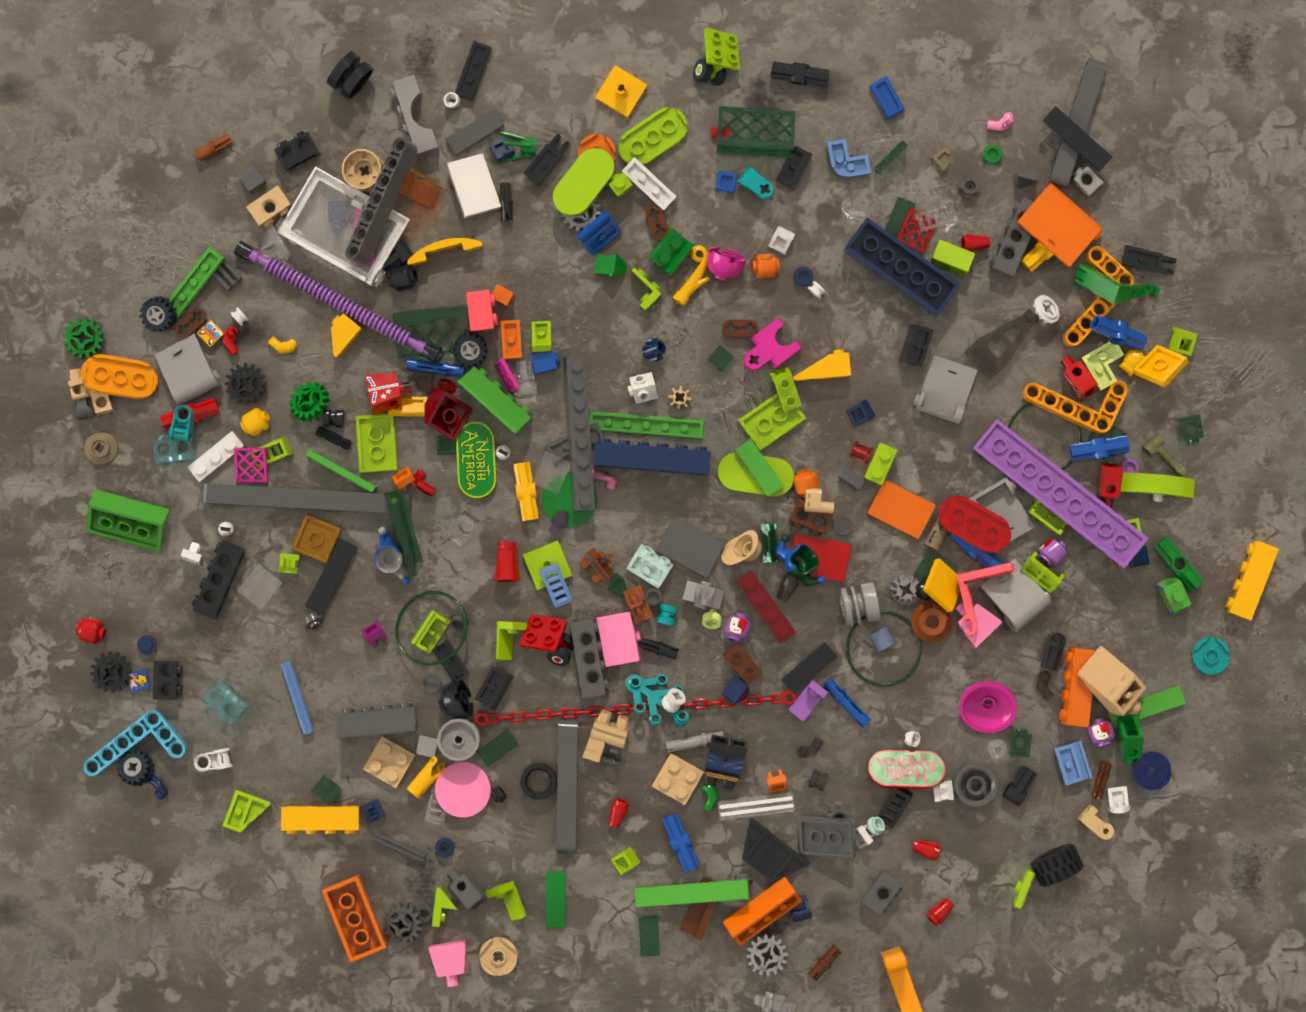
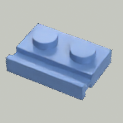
M1081 740L1054 748L1065 786L1093 778Z

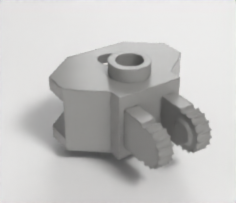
M687 581L682 599L694 602V607L706 609V606L720 609L724 591L712 588L713 584L701 581V584Z

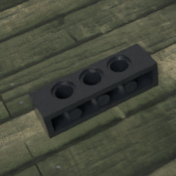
M227 540L218 542L214 551L217 554L215 559H211L208 564L207 570L209 573L206 578L203 577L199 588H201L199 596H195L192 602V606H194L192 611L211 619H217L246 548ZM223 556H228L230 559V563L226 567L221 564ZM217 573L222 576L220 584H216L213 581V577ZM209 591L215 594V599L212 602L206 600V594Z

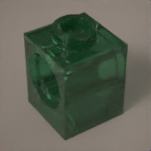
M1200 415L1178 419L1182 442L1187 441L1188 444L1198 443L1199 438L1204 437ZM1188 425L1195 427L1194 435L1188 434Z
M1016 728V732L1011 731L1008 748L1009 755L1029 758L1032 734H1027L1028 730ZM1019 737H1023L1025 740V744L1021 748H1018L1015 744L1016 739Z
M323 775L311 790L327 805H330L332 802L336 804L342 796L340 794L342 788L326 775Z

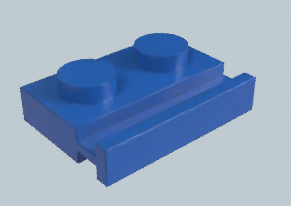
M604 211L576 236L589 253L594 256L622 231L610 217L609 213Z

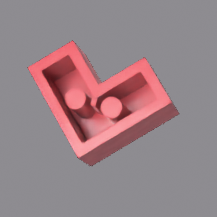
M490 290L466 292L471 332L494 331L495 326H498V316L492 310V306L495 305L494 294H491Z

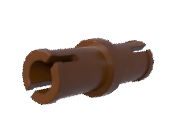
M832 944L830 949L822 957L818 958V962L807 974L817 981L827 969L832 967L831 964L842 953L840 949Z

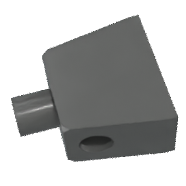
M456 868L447 874L448 878L453 882L449 887L468 910H476L488 899L487 895L468 874L461 875ZM465 883V884H466V888H465V890L463 891V890H462V885Z

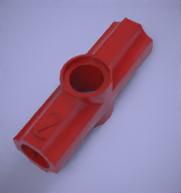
M216 398L197 404L185 405L192 408L195 412L194 424L201 422L203 419L221 414ZM183 410L181 413V418L185 420L189 416L188 410ZM175 411L160 416L165 432L170 431Z

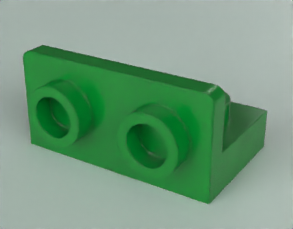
M671 228L648 258L664 272L671 275L678 270L682 260L689 256L694 244L687 241L675 229Z

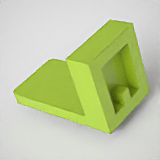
M633 268L631 272L652 291L651 294L647 292L640 299L642 302L640 307L646 312L661 297L659 292L661 288L655 282L650 283L646 279V273L640 268L638 270Z
M788 366L769 372L775 384L783 411L787 412L801 407L802 404Z
M497 621L496 660H512L513 634H519V630H527V622Z
M513 880L485 891L487 898L496 896V899L503 897L512 921L526 917Z

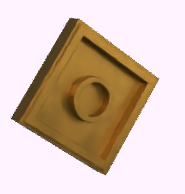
M306 514L291 549L327 564L342 528Z

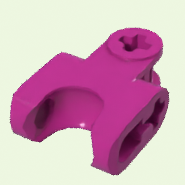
M781 318L774 320L751 338L756 347L749 351L744 358V365L748 370L756 371L766 363H769L775 369L801 349L802 346L797 341L788 346H782L777 343L775 334L783 326ZM751 356L752 358H758L757 365L749 363Z

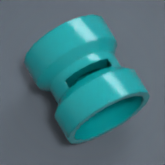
M660 603V615L657 616L656 622L675 626V614L678 613L679 607Z

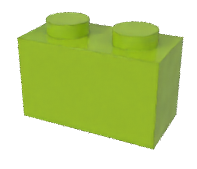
M881 442L878 443L863 478L882 486L898 450Z

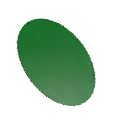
M570 472L561 473L553 477L544 488L542 494L544 512L552 522L559 526L569 528L580 526L586 523L595 512V510L573 512ZM594 488V499H595V510H596V507H597V493H596V490H595V488Z

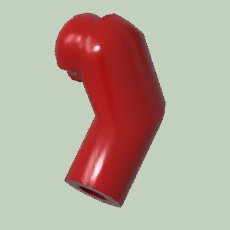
M233 326L226 329L222 340L231 356L239 352L235 345L238 330Z
M418 469L413 475L415 478L414 482L419 490L431 497L436 488L425 482L426 473Z

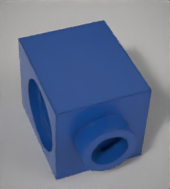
M553 350L531 355L536 375L558 370L557 365L560 364L558 353L554 354Z

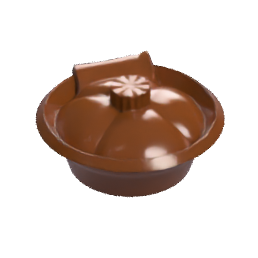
M936 601L926 602L915 609L911 625L914 633L921 640L937 642L949 633L952 619L950 612L943 609Z

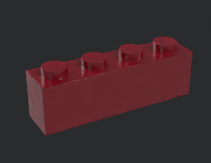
M752 570L736 580L738 586L779 644H782L796 634Z

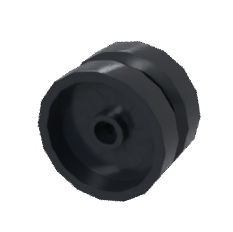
M350 51L339 61L326 82L334 90L341 88L340 95L348 101L356 96L364 87L374 71V68L369 63H360L361 58L354 51Z

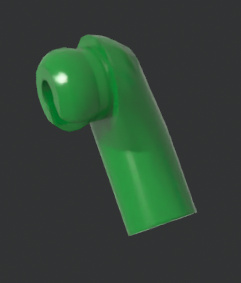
M704 783L702 790L706 793L708 799L703 808L712 812L719 795L716 786Z

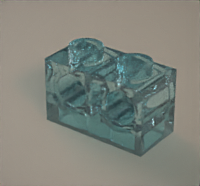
M169 435L157 436L158 440H152L154 459L157 464L196 460L193 436L185 452H181L179 449V445L185 441L169 440ZM163 444H167L169 446V451L167 454H162L160 452V448Z
M219 680L203 697L206 700L204 703L211 710L216 709L220 713L218 716L226 724L228 722L230 724L234 723L249 707L222 680ZM216 691L221 692L223 695L220 702L214 700L213 695ZM230 704L234 705L237 709L235 715H230L227 711Z

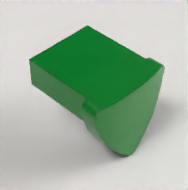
M597 254L594 268L595 274L618 277L626 272V264L618 254Z

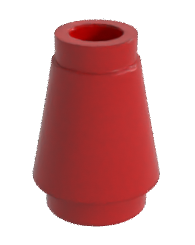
M967 233L961 238V248L972 252L990 248V237Z
M615 798L614 802H611L608 825L614 828L620 827L630 809L628 801Z
M915 839L912 850L930 861H937L942 846L937 845L938 843Z
M946 898L929 909L926 917L932 924L938 926L946 919L954 904Z

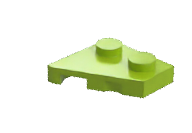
M236 789L222 826L241 833L271 805V802Z

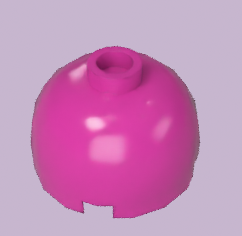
M710 247L707 265L709 270L715 274V278L725 281L726 278H734L742 272L746 263L743 255L730 249L719 251L720 247Z

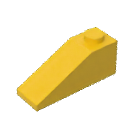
M834 350L833 354H829L793 377L794 382L850 377L849 352L844 353V350Z

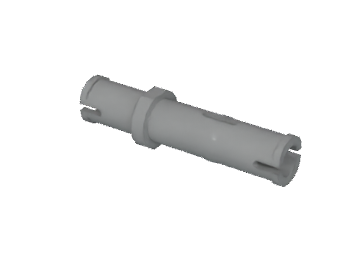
M723 731L710 734L701 733L702 735L666 741L667 751L670 753L702 746L707 748L710 745L711 735L723 736Z

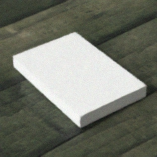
M483 153L446 164L464 218L501 208Z

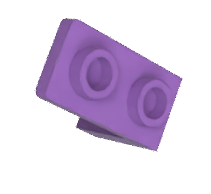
M811 680L791 705L789 711L804 721L828 692Z

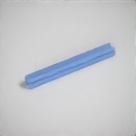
M291 661L283 662L281 667L304 735L313 733L314 730Z

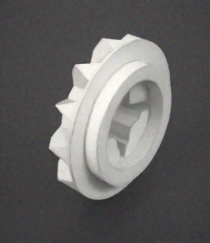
M1040 295L1034 300L1033 308L1036 309L1035 314H1038L1039 320L1043 319L1045 324H1053L1059 319L1058 306L1050 297Z

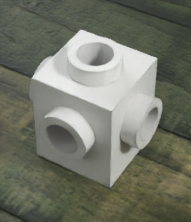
M652 372L629 378L631 383L628 386L630 397L635 398L636 404L658 398Z

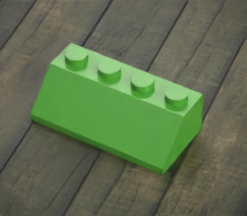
M474 366L458 383L517 436L532 420L529 416L531 412L524 406L520 408L515 403L517 401L516 398L510 393L504 394L501 391L503 387L496 380L491 382L487 378L489 374L481 367L477 369Z
M95 489L88 504L86 532L160 551L168 525L170 509Z

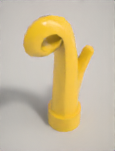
M701 245L694 246L690 253L691 258L700 264L681 289L676 291L672 297L676 303L684 307L689 301L690 296L700 286L710 280V277L701 279L708 266V251ZM696 251H700L703 257H697Z

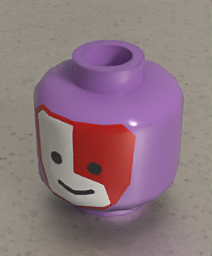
M1048 539L1038 550L1039 560L1047 567L1058 566L1067 556L1065 543L1060 539Z
M736 613V616L728 618L724 633L728 636L727 639L742 643V640L748 639L752 623L747 620L746 615Z
M1104 718L1093 720V725L1088 727L1092 744L1098 747L1113 744L1112 741L1116 738L1112 722L1104 721Z

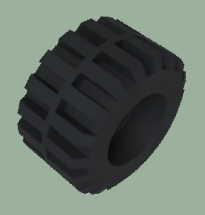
M1065 844L1038 856L1031 862L1030 866L1040 886H1051L1074 876L1082 870L1084 864L1074 844Z

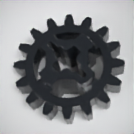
M244 363L242 368L237 364V370L231 368L232 375H226L229 379V382H225V385L229 386L226 392L232 393L231 399L237 397V403L239 404L242 400H244L245 405H248L249 400L252 403H256V397L262 398L260 392H266L262 388L267 385V382L262 381L266 376L264 374L260 375V368L254 370V364L250 368L247 363ZM243 371H250V372H251V373H249L248 375H242V374H241V372H243ZM234 379L237 380V387H236L235 389H234ZM258 379V388L256 389L255 381ZM243 380H250L248 382V384L250 385L248 388L243 387ZM244 392L252 394L250 396H240Z
M108 651L107 656L101 653L102 659L95 658L94 660L97 664L91 665L94 672H91L90 675H95L92 683L98 682L96 687L98 689L103 686V692H107L110 689L111 693H115V688L122 691L121 685L128 686L129 684L126 680L132 679L128 675L129 672L133 671V669H128L131 662L124 661L126 656L120 658V652H116L114 656L112 651ZM108 659L116 660L113 664L105 662ZM121 667H123L124 675H121ZM114 668L115 670L113 671V673L115 675L109 676L108 674L110 672L108 669ZM99 669L102 670V677H101V678H100V675H99ZM110 680L118 682L115 685L107 684Z

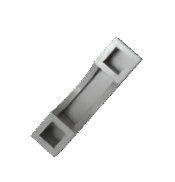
M415 75L393 81L394 87L391 88L394 99L398 98L400 105L397 106L400 117L404 116L406 123L403 124L406 135L410 134L411 143L417 146V157L439 150L433 130L423 128L413 120V106L417 99L422 96Z

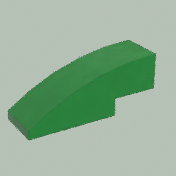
M546 871V928H565L566 871Z

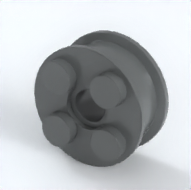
M972 763L959 769L954 777L953 787L956 796L963 803L973 807H980L988 804L995 797L997 779L994 773L986 766ZM973 780H979L980 788L978 790L971 789L970 784Z

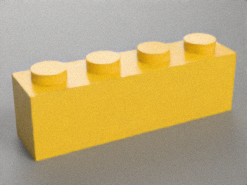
M1258 540L1249 544L1246 552L1248 554L1247 560L1243 561L1240 566V578L1236 579L1233 584V596L1229 597L1226 602L1227 613L1245 620H1252L1279 551L1278 548Z
M360 806L281 807V830H286V834H298V830H306V834H317V830H325V834H336V830H344V834H355L356 830L360 829Z

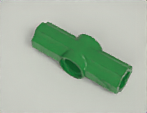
M1165 537L1154 546V549L1169 565L1170 570L1175 572L1190 591H1193L1202 584L1204 580L1168 537ZM1176 559L1182 560L1183 567L1181 569H1177L1174 566Z

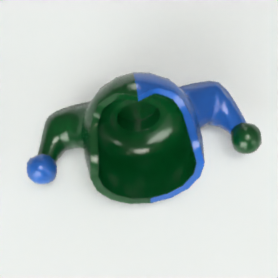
M783 534L782 540L776 547L775 554L785 562V568L788 573L799 578L808 587L817 583H825L826 579L824 576H819L818 578L811 576V573L820 564L816 553L804 543L797 545L792 550L786 549L785 543L789 541L790 537L788 534Z

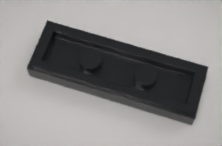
M473 41L455 90L459 97L473 102L492 47Z
M824 642L781 680L795 694L837 658V655Z

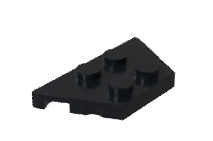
M753 817L750 818L742 855L744 861L772 883L803 867L809 866L810 863Z

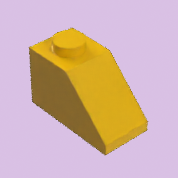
M344 313L341 316H336L332 321L333 326L331 327L333 355L338 359L363 330Z

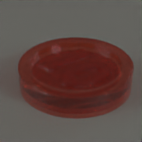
M440 379L437 384L439 389L445 390L450 394L455 393L457 389L456 384L448 379Z

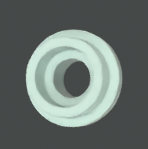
M871 817L867 821V828L870 833L878 836L885 829V824L880 817Z

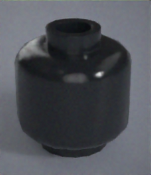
M405 264L391 269L388 282L391 287L401 292L415 287L416 282H418V275L414 267L411 268V266Z

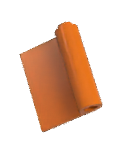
M1052 183L1042 191L1034 203L1017 221L1020 226L1068 267L1073 264L1092 240L1096 242L1103 234L1101 232L1103 227Z

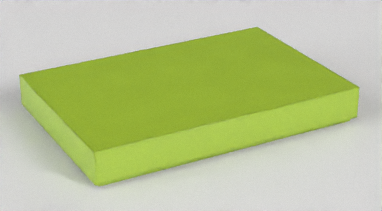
M776 393L740 418L738 422L758 450L762 451L807 418L799 407L784 412L778 393Z
M389 414L355 416L359 473L398 471L394 416H389Z

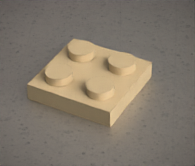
M382 736L363 770L397 788L416 754Z
M670 753L652 787L686 805L704 771Z

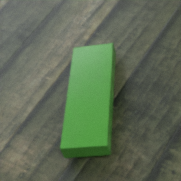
M751 439L735 449L768 497L784 486Z

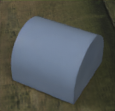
M887 626L869 635L878 652L895 643Z

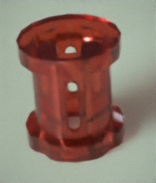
M855 441L850 457L855 456L868 463L874 448H868L859 444V441Z

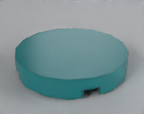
M1205 637L1194 645L1191 654L1192 662L1201 673L1208 675L1219 674L1229 665L1230 649L1219 638Z

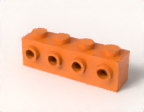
M1069 647V650L1066 652L1065 661L1067 669L1063 674L1065 687L1061 693L1063 706L1059 712L1061 724L1089 727L1092 692L1077 673L1096 650Z
M783 877L770 888L761 892L752 901L746 903L737 912L731 914L723 923L734 940L741 946L801 903L802 899L786 877Z

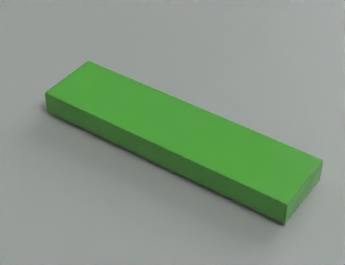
M211 246L207 248L169 298V302L174 303L173 308L176 307L177 309L175 311L177 318L182 316L225 260V257Z
M308 449L306 456L367 491L375 493L377 489L375 485Z
M1180 685L1137 699L1141 704V711L1136 715L1138 720L1186 704ZM1107 711L1113 728H1117V717L1121 715L1110 714ZM1126 712V713L1124 714V716H1129V715H1131V714H1129L1128 712Z

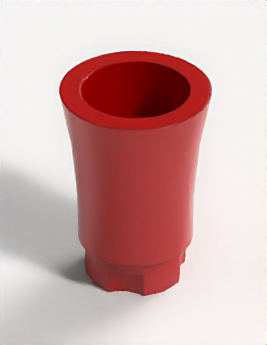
M498 542L495 582L520 581L516 542Z

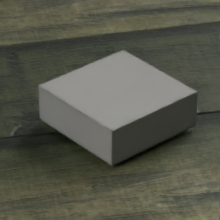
M420 735L415 754L434 757L438 746L437 739Z

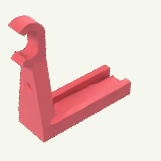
M1011 562L957 575L966 616L962 619L965 621L971 620L973 630L967 632L966 636H974L978 632L970 586L967 583L1013 573L1015 569L1014 564Z

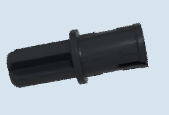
M503 182L500 183L499 201L501 204V221L513 220L512 203H514L511 195V183Z
M643 638L640 644L641 649L657 653V656L662 655L676 660L679 648L663 644V641L659 643Z

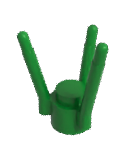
M498 131L500 135L522 140L521 143L503 141V145L521 147L520 152H524V154L509 157L501 162L531 158V155H536V140L532 139V137H523ZM497 160L492 161L493 164L498 163Z

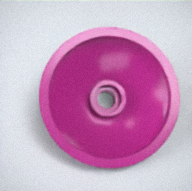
M984 681L973 684L964 691L959 702V712L963 721L970 728L982 733H996L1006 729L1014 721L1017 714V701L1013 693L1004 685Z

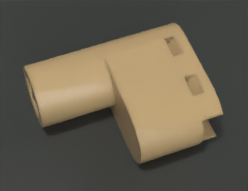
M806 489L804 512L833 514L834 502L821 501L822 489Z

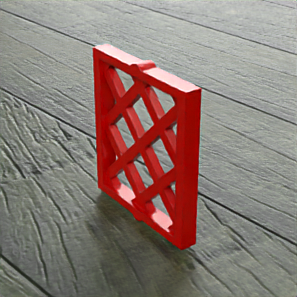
M909 208L897 239L909 248L924 253L937 221ZM913 213L919 215L920 218L914 220ZM924 219L931 221L932 224L926 226ZM921 221L923 227L917 229L916 222ZM913 224L915 230L909 232L907 226ZM925 230L926 236L920 238L918 231ZM916 233L918 239L912 241L910 235ZM908 236L909 243L903 241L902 238ZM919 242L921 248H917L913 244Z

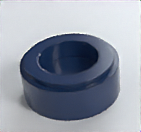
M807 267L797 269L794 274L796 284L802 287L810 285L813 280V272Z

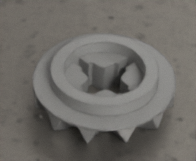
M901 575L895 578L890 587V593L894 601L901 605H910L919 599L917 594L918 580L910 575ZM909 583H911L909 585V590L911 591V593H913V595L906 593L905 595H903V597H901L903 590L899 587V585L905 587Z

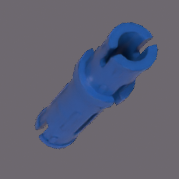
M407 359L406 370L442 374L445 377L447 375L463 377L465 374L464 365L448 364L446 361L444 363L435 362L431 364V361Z
M832 677L823 684V687L834 697L833 700L835 702L838 701L862 728L869 723L871 719L846 694L847 691L838 686Z

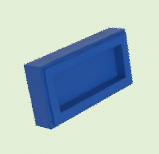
M887 76L870 85L887 119L905 110Z

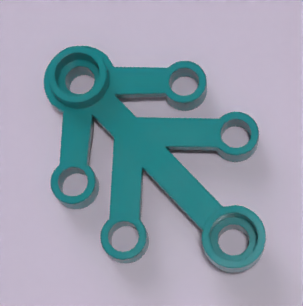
M636 674L630 675L626 679L625 686L629 692L633 693L634 713L642 715L645 712L646 706L641 701V694L647 697L650 713L649 723L652 726H658L661 722V716L657 712L656 705L665 710L662 705V698L667 695L670 689L651 691L647 687L654 685L664 687L667 684L668 677L665 674H659L657 678L643 679ZM663 678L665 682L661 683L658 679ZM632 681L638 682V685H633ZM680 685L673 686V688L683 692V688ZM641 706L643 710L639 711L636 707ZM678 710L675 713L668 712L673 716V722L676 726L684 727L687 725L689 714L685 710ZM678 715H684L685 719H680ZM656 717L658 722H654L652 718Z

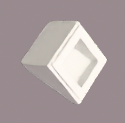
M778 226L768 247L785 255L795 234Z

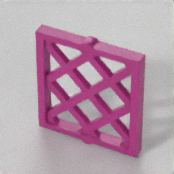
M502 357L496 361L494 367L509 393L513 395L520 386Z
M234 448L236 482H268L266 448ZM247 450L248 453L243 456L239 451ZM260 450L261 453L256 456L252 451ZM250 454L255 458L252 463L246 459ZM238 455L242 458L239 463H238ZM243 461L249 465L246 469L240 465ZM256 461L262 464L259 469L253 465ZM250 467L256 471L253 476L247 472ZM263 467H264V475L260 472V471L263 469ZM239 468L243 471V472L240 474V476H239ZM246 474L250 479H242L241 477ZM259 474L263 479H255L254 477Z

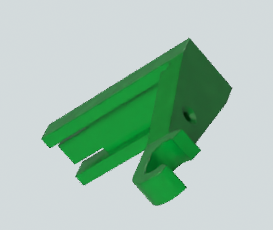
M1085 263L1079 264L1081 269L1077 270V278L1074 280L1076 283L1113 304L1139 296L1148 297L1149 293L1158 296L1160 288L1151 284H1120Z

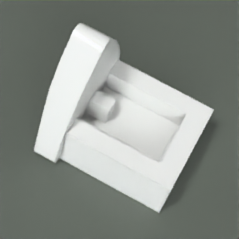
M1127 786L1106 788L1109 805L1107 808L1108 812L1125 813L1131 809L1128 801Z

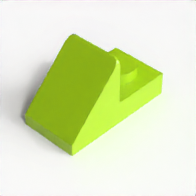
M551 321L532 322L533 352L552 351Z
M437 886L432 920V926L440 927L441 922H445L446 911H443V908L458 909V906L442 886Z

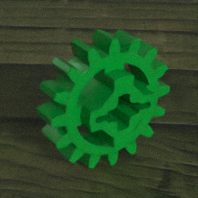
M87 317L83 321L77 318V323L70 321L71 327H65L68 333L62 334L63 337L67 338L63 344L69 345L66 349L68 352L73 350L72 356L76 357L79 354L80 359H83L84 355L90 358L91 353L94 355L98 354L97 348L103 349L100 342H105L101 338L105 332L99 331L102 327L101 325L94 326L95 320L92 319L89 323ZM80 327V330L73 333L76 328ZM90 327L94 330L96 336L90 333ZM85 334V336L91 339L82 341L76 337H83ZM72 340L76 341L78 349L74 347ZM95 343L92 348L88 349V346Z
M307 381L306 386L301 383L299 390L297 388L294 389L295 395H290L293 400L288 402L291 406L289 410L302 422H305L306 419L312 422L313 417L318 420L319 414H325L323 409L329 408L326 403L330 402V399L327 397L329 392L325 390L326 388L322 384L319 385L316 381L313 384Z

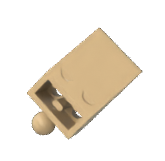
M1100 646L1077 675L1110 714L1124 716L1126 712L1131 715L1138 714L1141 711V704L1137 699L1146 687L1131 670L1104 647Z

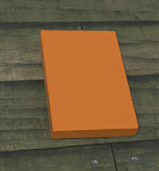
M885 479L867 513L919 539L936 504Z

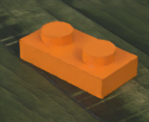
M520 320L500 321L504 360L521 359Z

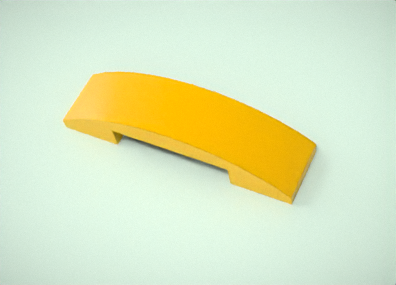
M468 238L445 239L420 249L409 258L407 263L409 266L427 263V254L462 245L464 252L483 248V244L481 241Z

